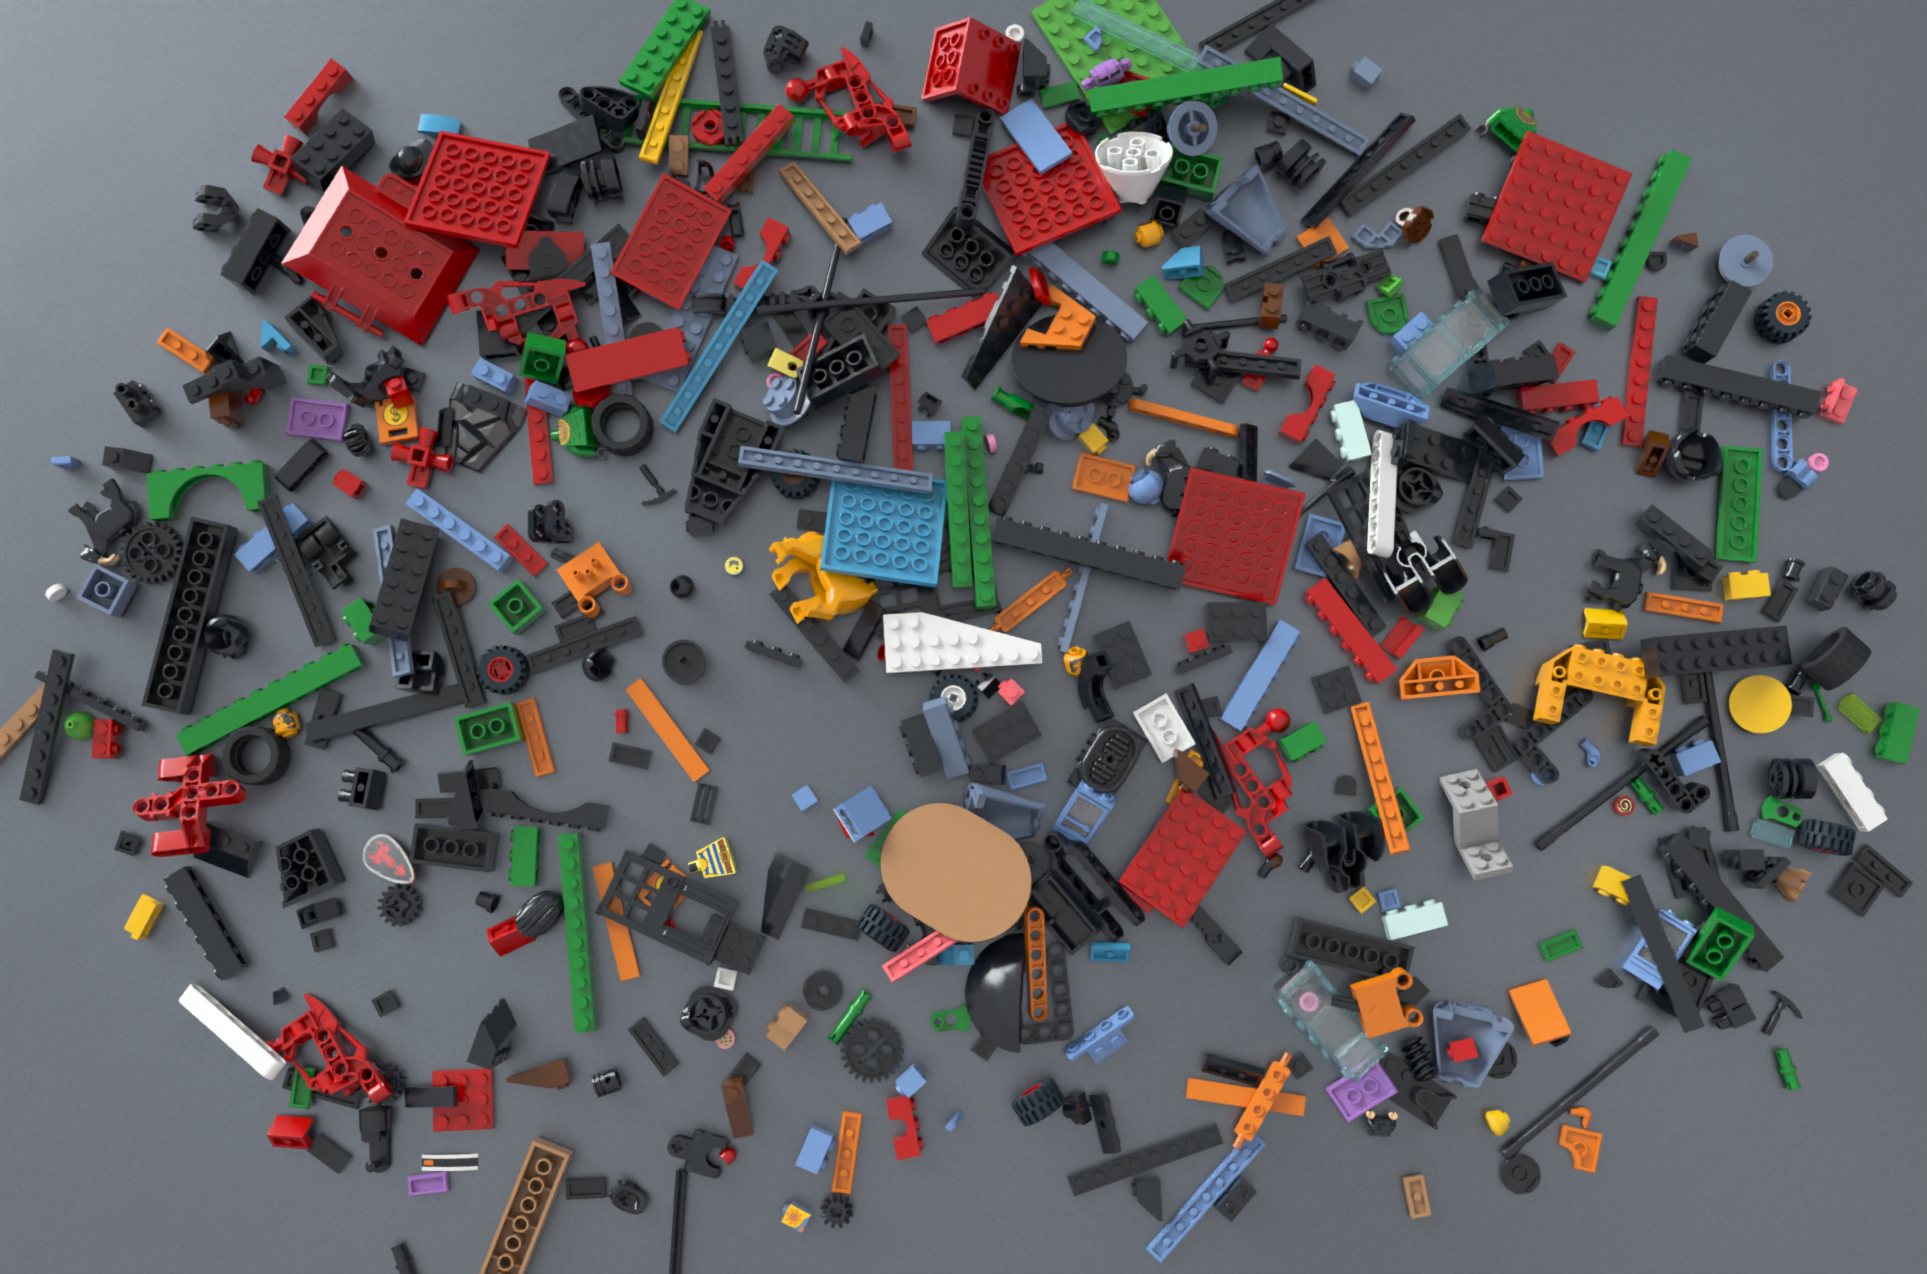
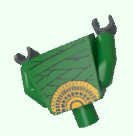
M1516 106L1513 109L1502 108L1493 113L1486 120L1485 124L1480 123L1476 128V132L1478 129L1483 128L1485 132L1480 137H1484L1487 134L1488 128L1492 126L1490 130L1517 153L1526 132L1530 131L1536 134L1535 127L1537 121L1533 118L1534 112L1531 109L1523 110L1520 106ZM1516 155L1511 158L1510 164L1514 161Z
M578 405L572 406L564 414V417L558 419V429L551 432L553 441H560L561 446L567 447L569 452L577 456H598L601 460L607 459L606 456L602 457L599 455L600 451H607V449L600 447L598 450H594L597 447V439L593 434L591 418L595 407L587 408V405H582L583 407Z

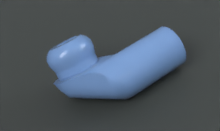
M1585 738L1580 745L1587 751L1588 765L1596 767L1600 763V750L1590 740Z

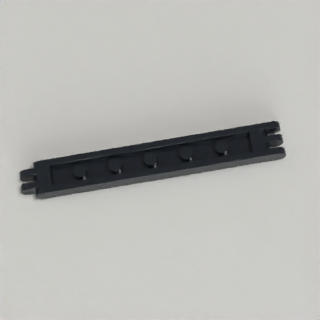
M721 20L722 27H718L717 21H714L711 35L725 147H729V140H732L734 147L737 146L736 139H740L739 142L742 145L744 137L730 28L725 26V20Z

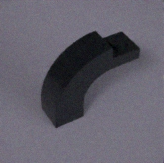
M1106 651L1090 654L1083 661L1080 674L1078 675V692L1083 709H1090L1096 723L1115 716L1103 689L1106 674L1114 668Z

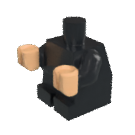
M1366 1111L1368 1135L1390 1137L1391 1132L1396 1127L1398 1114L1396 1112H1389L1388 1115H1379L1378 1117L1373 1111Z

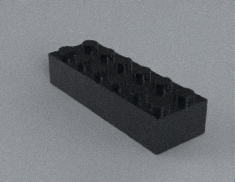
M400 519L368 632L408 642L438 538L439 528Z
M1295 916L1286 955L1370 977H1377L1390 973L1396 967L1404 968L1409 973L1415 947ZM1405 975L1399 976L1398 982H1402L1405 979Z

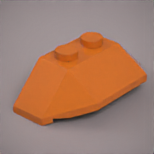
M1456 656L1415 659L1399 680L1401 700L1480 692L1478 672Z

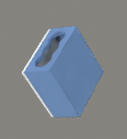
M869 786L833 809L854 843L892 819L889 810L883 805L878 793L872 786Z

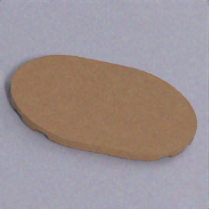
M934 803L918 807L898 820L889 832L883 845L881 873L884 885L891 898L905 912L949 938L963 942H982L993 939L1012 928L1021 918L1029 903L1032 891V873L1029 861L1021 846L1003 830L962 807L947 803Z

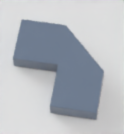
M1390 220L1378 234L1363 222L1351 239L1364 250L1392 248L1402 236V229Z

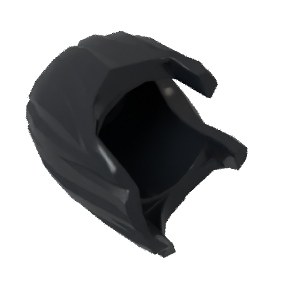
M545 890L532 896L522 905L515 916L518 931L530 938H535L548 932L563 915L564 901L562 896L550 890Z

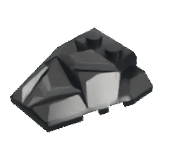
M457 382L449 399V408H453L451 443L449 447L445 448V454L453 455V463L482 473L497 456L496 453L503 445L505 446L509 442L508 439L520 430L527 415V409L472 385Z

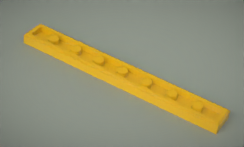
M699 30L665 81L639 155V160L656 165L659 163L704 35L701 30Z

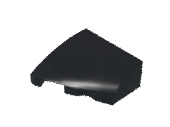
M1315 438L1288 467L1292 470L1296 469L1305 472V474L1315 475L1320 479L1328 481L1344 464Z

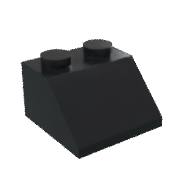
M1024 39L1022 54L1023 83H1035L1036 90L1044 89L1050 79V64H1047V57L1028 39Z

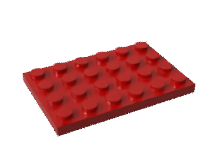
M663 173L610 274L679 311L732 210Z
M1181 788L1118 883L1176 925L1184 928L1247 831L1190 790L1187 792Z

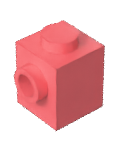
M1012 678L1009 681L1005 679L998 686L1000 690L997 694L1010 707L1025 694V691Z

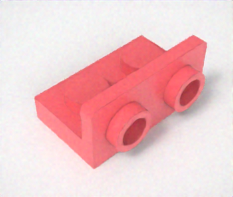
M1843 378L1833 381L1827 389L1829 393L1820 406L1822 410L1819 415L1839 425L1844 424L1858 389L1845 384V379Z

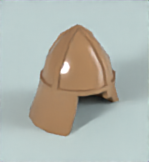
M1348 540L1333 548L1332 551L1342 554L1349 560L1345 567L1355 580L1358 578L1364 565L1351 540Z

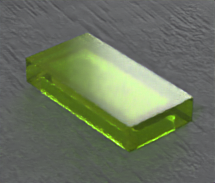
M1849 693L1837 707L1865 733H1870L1882 720L1854 693Z
M844 873L805 886L807 892H811L845 881L846 877Z

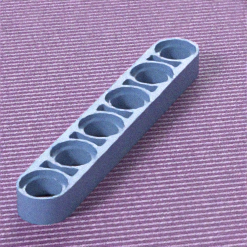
M1778 360L1770 367V379L1791 384L1790 364L1785 360ZM1778 364L1784 367L1785 371L1783 374L1777 373L1776 366ZM1770 409L1772 467L1777 472H1784L1789 470L1793 464L1792 414H1780L1777 410ZM1779 420L1786 424L1785 430L1778 429L1777 422ZM1779 439L1786 442L1785 449L1778 447L1777 442ZM1779 458L1786 460L1787 465L1785 468H1781L1778 465Z

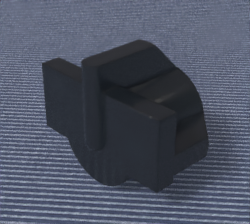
M1085 1091L1078 1094H1070L1063 1104L1062 1111L1064 1116L1070 1118L1075 1124L1085 1125L1092 1120L1089 1107L1093 1103L1087 1102Z

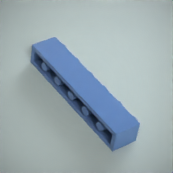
M418 488L405 503L503 574L515 559Z
M1282 620L1276 622L1267 637V641L1264 642L1219 718L1221 722L1238 732L1242 731V729H1247L1251 722L1249 717L1252 712L1256 713L1261 705L1259 700L1262 696L1265 697L1271 688L1268 686L1272 679L1276 680L1281 671L1278 668L1281 663L1285 664L1290 656L1288 651L1291 646L1295 647L1300 639L1298 637L1299 630Z

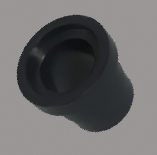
M481 891L476 898L475 904L486 909L488 913H493L499 905L500 896Z

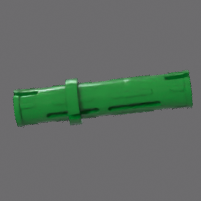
M862 989L854 1003H850L848 1011L828 1037L832 1043L839 1045V1042L857 1017L863 1014L862 1010L869 1000L872 999V995Z

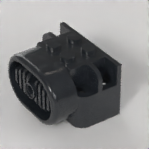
M1115 719L1103 721L1096 734L1091 733L1086 741V744H1088L1086 750L1082 749L1076 758L1078 763L1066 782L1077 788L1081 780H1083L1095 792L1112 793L1115 796L1135 766L1139 755L1149 739ZM1107 757L1111 759L1110 763L1107 762ZM1090 781L1094 782L1099 787L1094 786Z

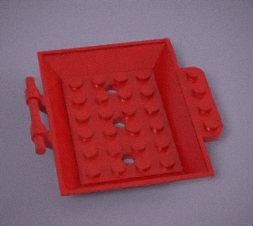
M341 166L282 264L327 290L326 297L315 290L310 297L322 303V306L331 312L335 311L356 323L357 327L365 332L369 331L381 338L384 331L372 325L374 319L422 346L448 303L446 296L454 293L480 249L459 237L405 227L404 220L417 188L395 174H385L377 186ZM344 227L350 228L352 235L350 237H343L340 233L341 229ZM383 248L388 254L385 258L381 259L376 256V251ZM414 269L420 270L422 277L420 279H413L411 271ZM341 298L363 311L361 318L338 305L339 299Z

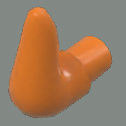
M1570 1107L1569 1114L1583 1117L1582 1125L1584 1129H1587L1592 1117L1591 1111L1585 1107Z

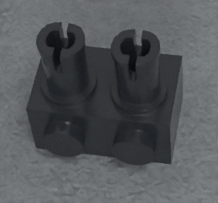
M131 380L127 384L118 383L116 385V391L113 394L134 424L143 428L161 415L158 410L159 405L153 398L150 399L147 394L149 391L143 383L139 384Z
M356 767L355 771L344 770L342 774L347 775V777L342 776V781L353 783L351 791L339 790L338 794H343L344 796H338V800L340 802H349L348 806L378 811L386 772Z

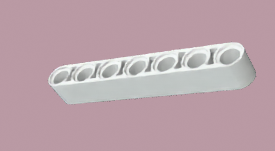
M1377 430L1372 439L1367 551L1373 555L1389 558L1394 548L1397 466L1391 464L1392 434Z
M191 983L180 997L179 1002L262 1076L272 1081L277 1077L285 1066L286 1061L205 989L195 983Z

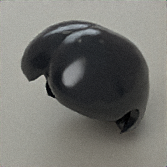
M1687 428L1677 433L1670 440L1671 447L1666 455V465L1671 474L1679 480L1686 482L1702 481L1711 476H1716L1722 471L1723 460L1720 457V447L1717 440L1711 434L1701 433L1697 428Z

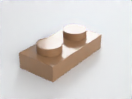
M670 134L669 170H673L678 175L689 174V136Z
M1418 1174L1402 1177L1410 1218L1431 1216L1424 1175Z

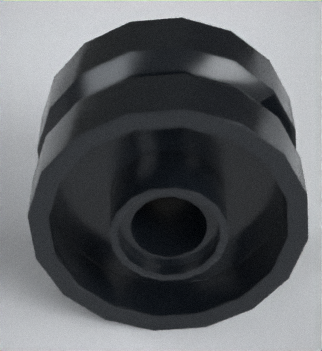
M678 640L671 643L665 649L662 656V666L667 676L674 682L681 685H690L697 682L704 675L707 668V659L702 649L695 642ZM684 658L688 660L686 665L680 663Z

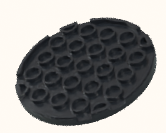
M1056 315L1043 318L1033 323L1028 329L1046 334ZM1096 318V322L1081 350L1056 349L1055 346L1037 348V345L1022 347L1020 346V341L1026 330L1019 336L1013 347L1011 358L1012 370L1019 386L1025 392L1034 396V399L1045 404L1060 405V407L1085 406L1103 399L1121 383L1127 368V350L1123 339L1113 327Z

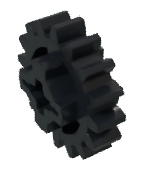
M395 884V889L389 886L387 887L388 892L384 891L381 893L384 898L378 899L382 906L377 907V909L383 911L379 916L386 917L385 923L392 921V926L399 924L402 927L405 926V922L411 924V918H418L415 913L422 910L418 908L422 901H417L420 894H413L414 887L408 889V885L403 884L401 888L400 884ZM405 894H407L411 900L407 899L405 897ZM398 903L407 904L403 907H393V905ZM410 907H412L410 913L407 915V911L410 909Z
M379 1062L376 1065L381 1071H386L383 1075L391 1086L393 1094L376 1104V1106H380L382 1102L384 1106H387L389 1102L394 1103L397 1101L396 1097L402 1096L399 1090L405 1088L401 1084L405 1078H400L399 1076L402 1070H395L397 1065L389 1067V1062L384 1063V1065ZM372 1071L367 1075L368 1080L372 1077ZM367 1092L364 1094V1098L368 1097Z

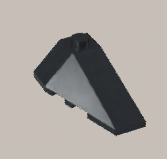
M776 852L768 869L761 926L762 933L779 940L812 869Z

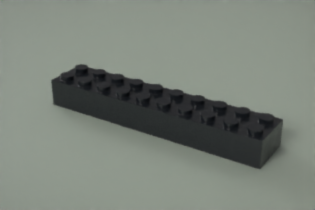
M196 517L190 518L141 706L189 715L207 646L203 633L208 621L215 616L237 528Z

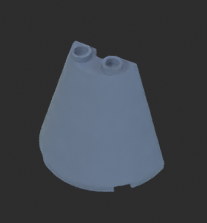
M1257 165L1239 176V179L1230 183L1204 209L1208 216L1253 246L1263 255L1272 250L1271 245L1278 243L1283 238L1282 234L1287 230Z
M970 783L967 786L962 808L1003 830L1015 841L1035 837L1037 829L1041 826V816L1045 813L1044 803L1028 800L979 783Z
M1448 1001L1447 1005L1439 1002L1433 1008L1438 1073H1441L1438 1079L1447 1084H1453L1454 1081L1461 1082V1085L1465 1088L1472 1089L1474 1087L1479 1089L1514 1031V1025L1505 1016H1502L1501 1019L1497 1017L1495 1011L1482 1006L1457 1001ZM1473 1037L1478 1054L1477 1058L1454 1063L1453 1059L1449 1060L1446 1048L1450 1047V1042Z

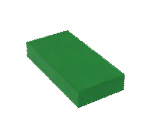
M1076 81L1039 90L1044 110L1080 101Z
M1576 929L1538 943L1545 962H1550L1584 948Z
M296 1067L289 1107L309 1110L311 1109L314 1090L307 1087V1082L299 1074ZM301 1067L311 1078L316 1077V1068Z

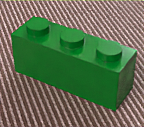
M1154 275L1135 288V300L1139 305L1142 304L1145 307L1147 316L1151 320H1155L1158 324L1157 329L1162 335L1165 334L1169 337L1183 327V323L1187 319Z
M1901 702L1888 703L1884 710V724L1880 728V740L1875 748V759L1896 765L1908 763L1920 708Z
M514 826L510 833L513 849L509 853L512 869L508 872V880L511 881V886H539L541 827Z

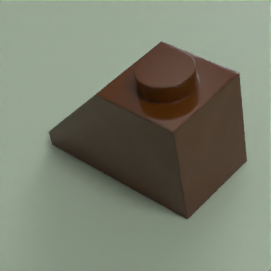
M1649 430L1641 447L1636 473L1656 477L1671 447L1668 434Z
M1175 748L1173 756L1176 779L1180 781L1179 786L1187 792L1189 790L1196 792L1209 773L1182 751Z

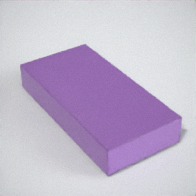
M448 1171L407 1176L409 1197L450 1191Z

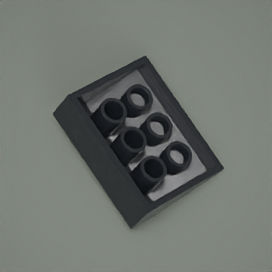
M953 207L922 251V254L964 289L985 288L986 294L1007 270L1016 255L1008 244L976 218L970 229L963 230L958 228L955 224L957 207ZM974 296L978 300L981 299V296Z

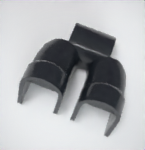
M1415 530L1407 535V539L1400 543L1397 541L1394 543L1392 553L1403 569V572L1394 575L1388 565L1383 568L1384 575L1406 612L1411 615L1424 612L1433 602L1431 593L1414 568V565L1422 561L1437 586L1444 594H1453L1460 591L1468 581V577L1460 562L1441 536L1433 537L1438 545V550L1431 555Z
M1351 811L1339 814L1337 816L1338 824L1328 820H1316L1303 825L1305 840L1311 844L1314 864L1321 873L1326 874L1327 882L1335 893L1365 886L1364 871L1367 866V858L1376 862L1382 857L1384 853L1382 820L1379 817L1361 811Z

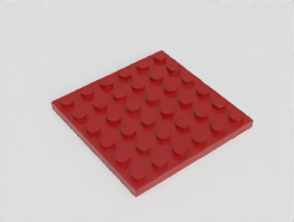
M1067 123L1059 125L1054 129L1070 148L1073 156L1040 175L1017 143L988 155L982 187L1016 257L1122 213V209L1100 169L1085 136L1073 131Z
M440 131L404 220L405 227L518 249L551 159L550 152Z
M1527 131L1481 241L1536 264L1553 262L1557 272L1581 282H1587L1633 173Z
M1190 467L1167 562L1176 560L1182 562L1183 566H1186L1182 581L1183 585L1276 605L1306 494Z

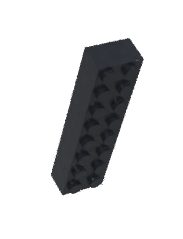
M1787 626L1661 636L1640 640L1646 679L1792 664Z

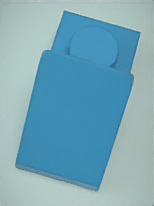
M264 319L261 330V348L269 352L276 346L281 352L284 353L286 351L293 355L297 349L269 321Z

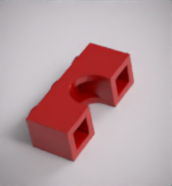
M906 1095L888 1097L886 1104L889 1120L900 1119L907 1125L906 1133L902 1136L894 1137L893 1140L897 1160L921 1156V1150L924 1149L922 1137L918 1138L917 1130H920L919 1119L914 1118L913 1110H916L915 1098H908Z

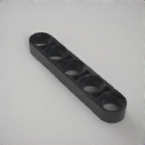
M563 87L559 90L558 95L561 104L578 120L590 116L583 111L575 110L576 106L579 105L580 95L573 88ZM569 93L573 95L572 98L568 100L563 99V96L565 94ZM597 120L599 131L602 129L609 130L608 134L601 135L602 144L612 153L618 154L623 152L626 147L623 136ZM614 141L622 142L618 147L611 145Z

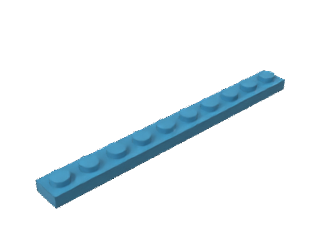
M761 260L659 421L661 424L676 433L778 272L776 268Z

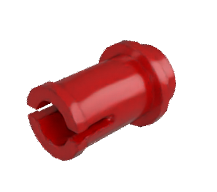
M627 709L616 710L614 714L616 716V733H628L627 715L629 713Z

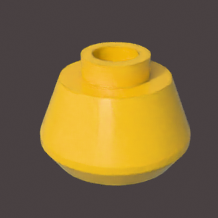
M1500 1110L1487 1111L1485 1114V1119L1495 1136L1501 1137L1509 1129L1511 1121L1506 1112L1502 1113Z

